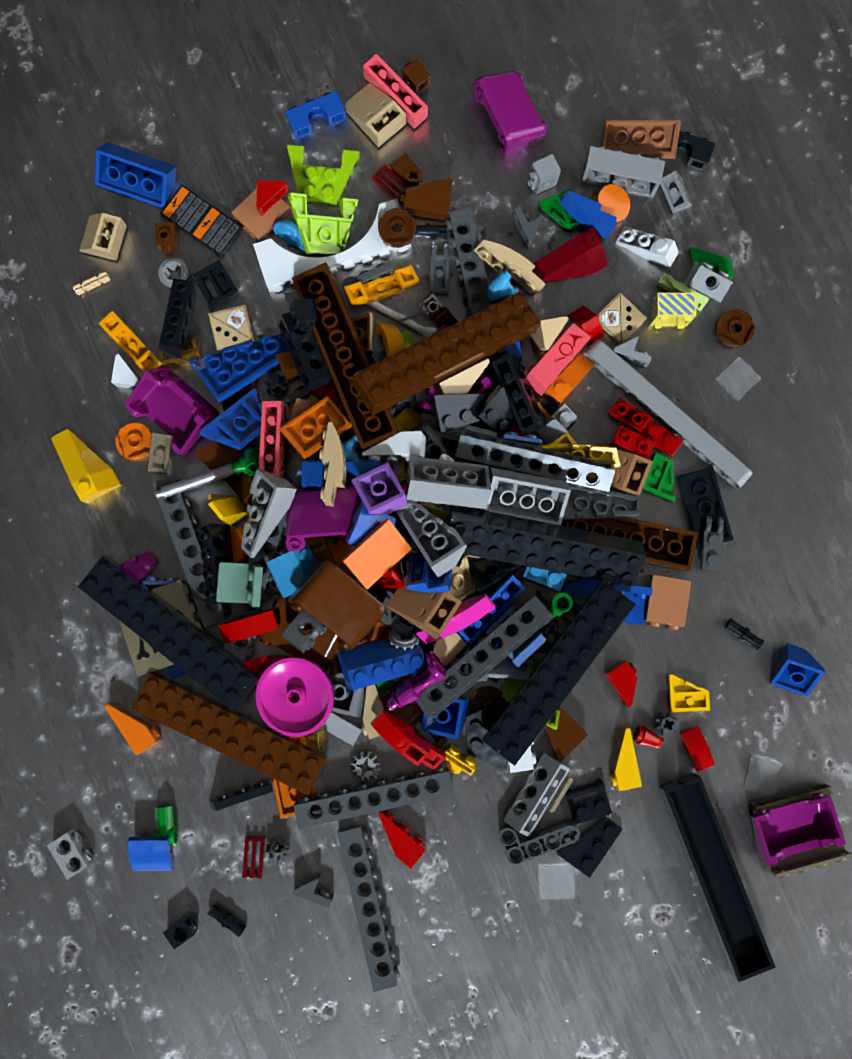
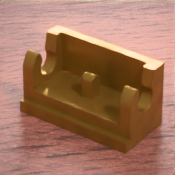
M195 337L186 341L182 359L163 357L160 347L158 348L161 363L166 368L189 363L188 360L193 358L195 360L202 358L198 340Z

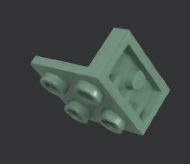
M219 562L216 601L248 603L251 607H260L263 567L259 564Z

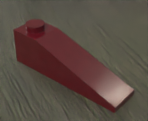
M592 227L534 262L535 268L532 272L544 283H551L567 278L574 279L579 276H591L608 267L603 244Z

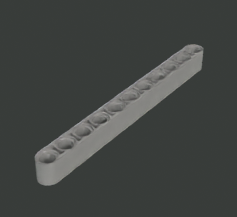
M595 339L585 350L583 355L598 370L666 429L681 438L689 449L710 467H713L732 486L740 489L750 478L752 472L748 467L601 340Z

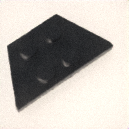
M501 697L497 702L490 705L486 704L479 710L466 714L467 754L502 770H507V760L500 755L501 750L499 749L496 752L482 741L484 735L505 709V697Z

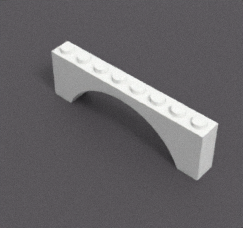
M397 199L379 204L375 221L368 233L357 244L336 255L304 257L283 249L272 239L253 244L269 292H279L284 287L294 286L292 277L325 262L330 267L332 273L335 274L337 270L343 268L351 269L356 264H366L373 261L374 258H385L393 252L408 250L411 244L401 248L386 246L378 233V222L386 214L385 212L393 208H400ZM395 224L392 230L399 232V230H402V227H399V224Z

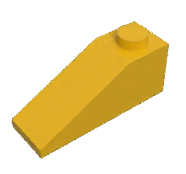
M627 726L622 727L612 765L613 774L610 775L611 784L618 791L642 787L631 730Z

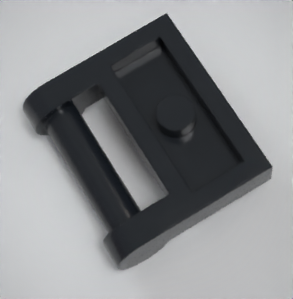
M220 260L191 276V279L198 285L205 297L209 310L217 308L223 302L239 294ZM208 276L219 296L213 298L203 281L204 277Z
M602 779L597 780L596 783L574 790L568 789L565 793L573 822L576 824L612 814ZM599 791L598 796L574 802L573 798Z

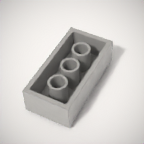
M590 146L584 163L581 183L602 188L609 184H614L622 187L626 193L653 198L662 181L665 161L657 157L648 158L637 153L628 154L623 153L621 150H608L602 146Z
M414 456L409 457L406 472V500L487 509L491 494L489 466Z
M490 467L491 494L487 509H483L484 511L561 526L571 492L567 482Z

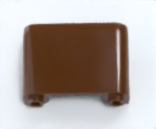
M328 560L316 563L288 600L292 604L291 608L300 614L301 612L309 613L337 636V645L345 651L353 650L387 611V608Z
M278 594L271 608L274 607L280 627L279 629L258 635L260 637L259 641L267 646L272 644L294 657L312 660L327 672L340 649L337 645V636L327 628L322 635L319 634L314 639L315 644L313 647L302 653L285 640L282 635L299 613L291 608L292 604L288 602L289 599L287 597L283 598L282 595ZM305 626L302 632L309 633L312 630V626Z

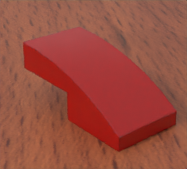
M699 726L681 733L680 736L697 773L716 765Z

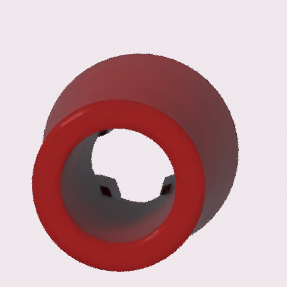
M637 726L633 733V740L637 744L652 746L658 749L663 745L664 739L646 726Z

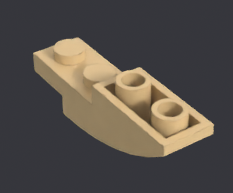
M483 240L474 249L478 256L485 260L495 272L501 274V272L507 270L512 279L516 280L532 296L545 286V283L532 272L535 265L516 251L487 240Z
M328 422L327 428L323 431L324 447H321L319 455L324 466H327L324 471L326 484L321 489V499H323L326 506L334 507L337 487L345 488L346 458L341 439L333 423Z

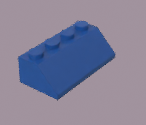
M106 142L96 149L95 185L164 208L175 185L177 166Z
M385 638L356 646L353 650L337 652L346 688L350 691L423 671L427 668L423 650L419 643L414 645L413 649L409 647L405 650L402 647L396 649V646L391 645L390 640Z

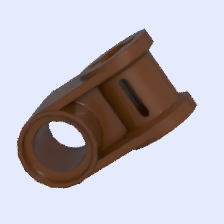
M402 153L389 164L393 173L401 179L407 188L422 185V172L407 153Z

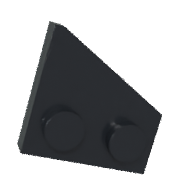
M501 385L495 388L475 413L501 436L515 422L505 389Z

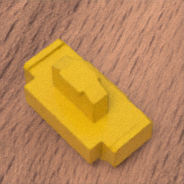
M447 745L444 752L448 761L446 764L448 770L454 774H460L463 770L471 776L477 766L476 760L472 756H467L461 752L457 746Z

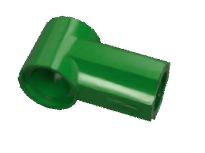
M173 805L156 806L154 837L169 836L170 845H174L177 843L178 836L177 828L174 826Z

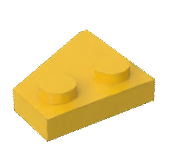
M668 674L670 712L710 711L708 690L675 675Z

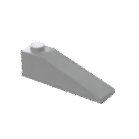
M262 469L256 470L250 487V493L253 496L251 505L247 506L249 521L244 525L241 548L250 558L256 556L290 508L297 490L286 479Z
M408 500L407 506L395 511L438 578L457 565L467 546L454 528L445 524L440 518L435 517L413 500Z
M343 673L328 675L334 688V706L332 711L360 717L365 700L364 688L353 691L347 690Z

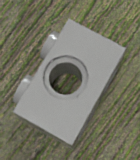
M553 154L532 163L527 181L530 189H534L536 195L557 185L561 169Z
M704 261L702 265L695 262L684 283L721 303L733 283L728 279L729 275L721 270L718 273L713 271V266ZM712 276V282L710 284H706V279Z

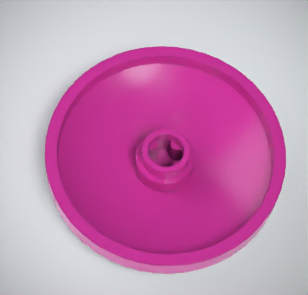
M288 657L273 663L264 671L256 688V705L264 722L274 731L290 737L305 736L319 729L329 718L334 706V688L328 674L317 663L303 657Z

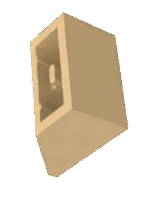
M105 213L90 215L79 251L116 261L127 225L121 217Z

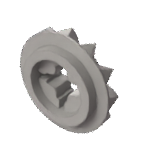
M170 258L160 265L158 275L161 282L171 288L173 279L187 280L189 272L187 265L182 260ZM169 270L174 272L178 270L177 273L179 278L175 276L170 278L172 275L170 274Z
M414 627L404 640H401V638L406 637V635L394 628L390 630L388 635L390 644L395 645L396 649L400 647L404 650L407 647L413 649L414 645H418L420 639L416 635V628Z
M370 751L358 752L351 759L350 772L354 779L360 782H371L380 773V760ZM366 759H368V766L373 769H367L363 775L362 768L357 766V764H364Z

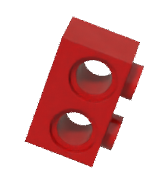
M620 425L608 446L616 447L618 450L636 454L647 459L655 442Z

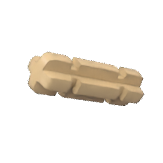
M106 271L98 273V276L94 275L83 280L81 284H74L73 289L77 295L85 293V290L89 291L100 286L102 282L103 284L109 282L110 277Z

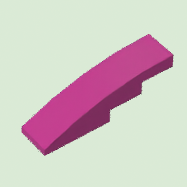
M486 594L462 601L437 640L443 639L473 624L494 610L496 605ZM416 627V635L425 644L437 641Z

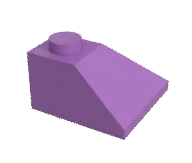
M388 463L351 480L369 514H390L407 506L406 494Z

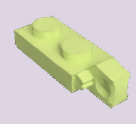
M663 273L657 283L658 286L669 291L668 293H696V310L701 311L709 300L703 293L689 288L686 283L678 282L666 273Z

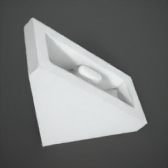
M117 354L115 356L111 382L118 387L135 389L140 379L125 359Z

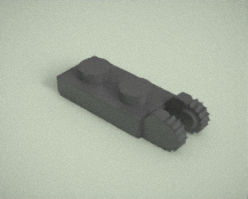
M432 242L430 293L449 294L448 242L443 244L444 255H436L437 244Z
M390 261L380 263L370 271L361 272L356 278L352 276L347 277V279L345 278L342 283L343 287L357 282L365 284L393 275V267Z
M711 516L705 517L704 531H702L700 570H722L723 517H717L716 532L710 531L712 525Z

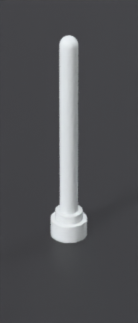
M377 301L366 304L421 333L424 339L438 330L432 326L424 327Z

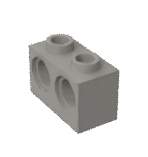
M74 829L47 845L67 880L93 863L91 852L85 849L80 834L75 832ZM64 840L70 843V849L65 848ZM74 857L80 860V866L74 863Z

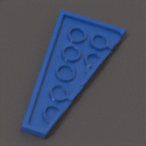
M280 332L278 335L271 337L267 335L262 337V340L255 342L251 340L225 348L220 353L213 355L209 353L204 358L197 360L193 358L188 361L216 400L221 403L279 365L275 355L287 352L288 348Z

